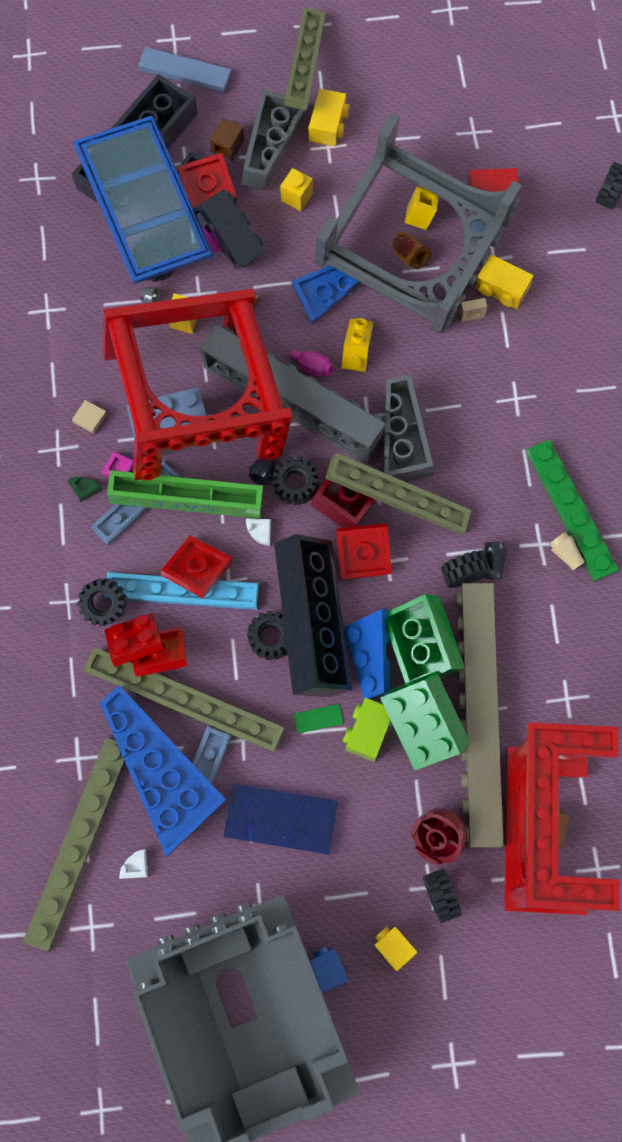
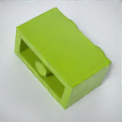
M365 698L363 704L357 703L352 718L356 719L353 729L348 727L343 742L347 743L345 751L375 762L391 720L383 704Z

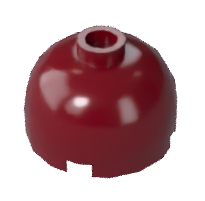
M434 808L423 813L413 824L411 838H414V842L417 845L415 847L417 853L426 861L435 865H441L443 862H454L464 850L468 838L466 826L461 817L445 808Z

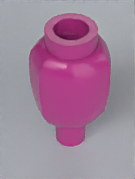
M293 350L290 354V359L297 361L300 369L318 378L323 376L329 377L333 371L334 364L330 363L327 356L318 352L305 351L301 353Z

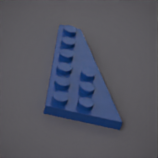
M119 685L100 702V705L152 822L164 854L168 857L227 800Z

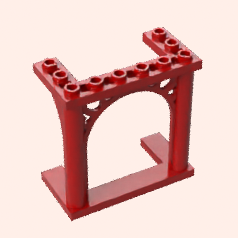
M253 288L103 309L104 360L117 359L134 425L133 475L135 481H149L159 477L162 453L166 450L179 451L184 447H203L214 442H231L238 438H256L259 436L256 448L258 459H275L282 456L292 421V413L290 408L284 409L254 313L255 294ZM225 316L223 328L228 327L235 332L246 362L248 385L245 393L231 408L210 416H191L170 409L153 394L148 385L133 329ZM256 393L257 397L256 399L250 398V395ZM244 405H252L258 409L259 413L247 414L242 407ZM153 409H159L161 412L156 416V412ZM167 417L175 419L174 427H160L163 419Z
M529 722L527 724V738L519 747L506 748L504 911L585 916L588 915V910L620 911V879L558 876V777L586 779L588 777V757H619V727Z

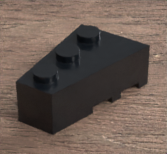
M223 189L193 209L196 215L200 214L207 223L204 226L206 231L214 234L222 252L234 268L238 269L264 252L262 249L263 243L259 236L253 234L250 230V223L247 217L238 211L235 206L237 202L234 196Z

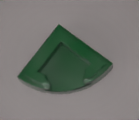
M72 477L67 480L80 502L102 490L101 486L92 479Z

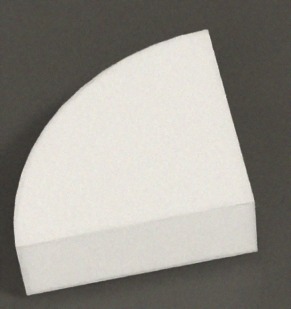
M246 518V526L250 536L258 543L270 546L271 519Z
M146 849L135 852L125 861L121 867L119 879L148 877Z

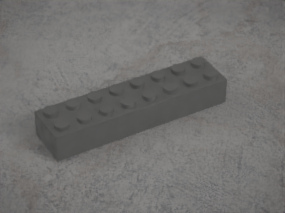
M216 324L199 347L203 366L208 371L245 392L248 385V370L239 339L230 328H222ZM266 351L284 409L290 408L292 420L368 465L384 442L385 423L383 419L377 414L365 412L358 403L351 400L348 402L336 390L324 388L312 376L306 377L302 375L293 365L289 363L285 365L278 361L274 354ZM253 393L250 396L256 399L257 394Z

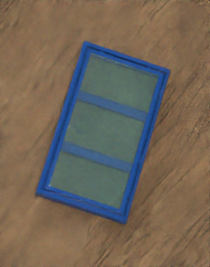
M153 116L73 141V146L133 285L211 258L214 255Z

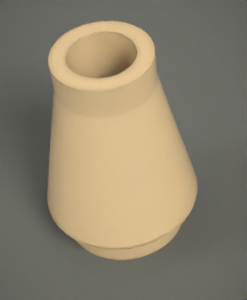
M566 531L549 543L552 547L551 551L563 560L572 571L585 562L572 535L569 536Z

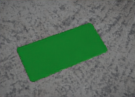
M339 704L294 714L299 734L343 724Z

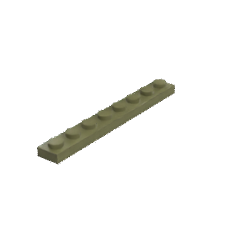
M95 647L83 669L89 675L117 687L120 685L124 690L272 753H275L285 730L280 725L157 673L135 677L133 663L128 662L114 667L110 654Z
M105 737L23 940V943L47 952L51 951L125 765V760L120 752L117 741Z

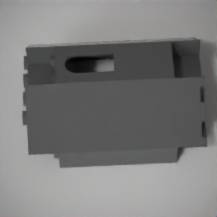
M284 894L255 906L251 902L243 904L236 908V914L229 917L226 916V913L210 918L211 924L201 928L199 923L184 929L185 935L174 938L173 934L157 940L158 946L126 959L137 991L133 993L181 1133L186 1132L189 1142H252L302 1119L308 1121L334 1110L335 1105L361 1095ZM227 968L236 969L241 973L257 1014V1018L234 1028L230 1024L217 988V977Z

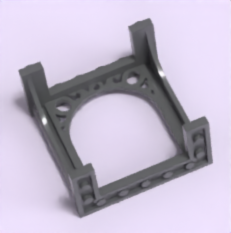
M390 113L379 132L375 156L338 218L335 220L329 216L317 236L315 264L322 268L326 263L432 322V329L440 333L443 327L449 328L455 313L461 307V302H464L467 296L463 294L466 287L472 288L478 277L475 274L479 266L483 268L490 256L487 254L490 246L495 248L502 236L498 233L502 226L506 228L512 219L517 204L522 197L518 194L522 185L512 181L508 189L500 192H490L462 183L396 146L395 140L400 117ZM383 166L447 201L460 217L464 229L463 250L455 265L443 275L428 281L404 280L388 273L338 244ZM467 210L470 214L472 212L475 214L468 218L465 216V211ZM475 221H482L485 223L486 228L481 232H473L470 230L469 225ZM472 238L478 239L474 244L476 246L470 244ZM461 260H466L467 264H461ZM453 277L455 281L453 280L452 286L450 287V285L447 283V279ZM437 284L443 286L446 291V297L443 300H439L434 296L433 287ZM421 288H427L428 298L424 296L425 293L419 292Z

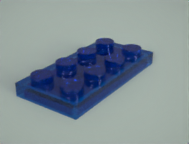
M233 783L223 837L329 855L338 801Z

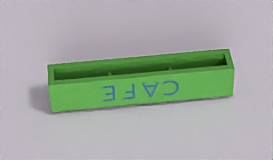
M110 470L107 496L110 504L260 519L263 486L161 475L149 481H135L132 472Z

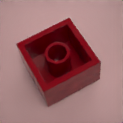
M326 479L315 494L311 506L341 528L354 527L359 525L376 502V499Z

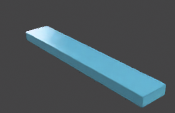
M107 572V578L110 581L115 580L118 582L117 585L119 587H123V594L127 596L125 601L257 610L259 583L218 580L203 599L162 576ZM105 593V599H111L110 596Z

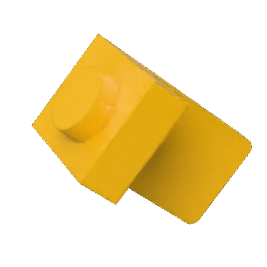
M363 318L350 319L344 342L341 369L366 371L374 322Z

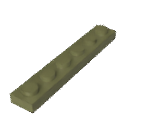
M306 7L303 9L284 106L307 111L326 15L324 11Z
M335 453L332 456L326 479L459 535L465 533L471 514L470 509L339 453Z

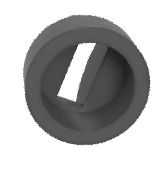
M145 287L140 292V295L143 296L141 298L143 304L159 302L160 292L157 287Z

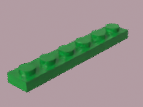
M550 439L528 448L526 453L569 536L572 535L593 581L597 582L617 573L619 569Z

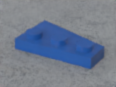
M329 265L293 280L292 286L311 325H313L361 282Z
M388 609L378 610L344 627L364 699L373 700L390 691V660L386 658V643H389V633L385 631V619H388Z

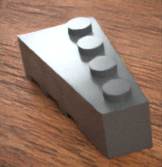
M262 90L243 168L241 183L243 186L265 190L305 117L306 110L284 106L285 95Z
M411 374L386 380L384 473L404 482L433 476L434 468Z

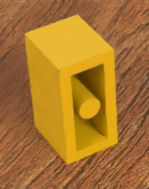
M319 89L309 125V142L336 147L338 138H342L344 133L343 118L347 119L350 104H346L345 93Z
M490 254L477 277L475 289L484 296H491L499 300L504 306L518 309L531 286L534 275Z

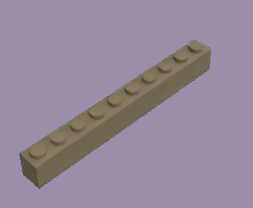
M462 583L460 592H456V607L461 608V616H457L456 628L457 632H461L462 641L457 642V647L465 667L464 670L458 672V683H463V693H459V709H464V719H460V722L471 743L460 754L461 761H465V772H461V787L466 788V799H462V815H467L466 830L468 838L466 842H468V849H501L503 847L494 584Z

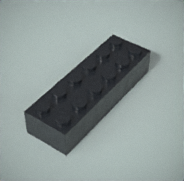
M158 74L112 128L153 116L168 149L198 114L196 99L190 93ZM148 131L93 148L89 153L101 182L154 165L160 159ZM80 163L72 172L76 189L97 202ZM141 180L105 191L114 212Z
M294 534L274 543L293 695L332 697L352 691L332 541Z

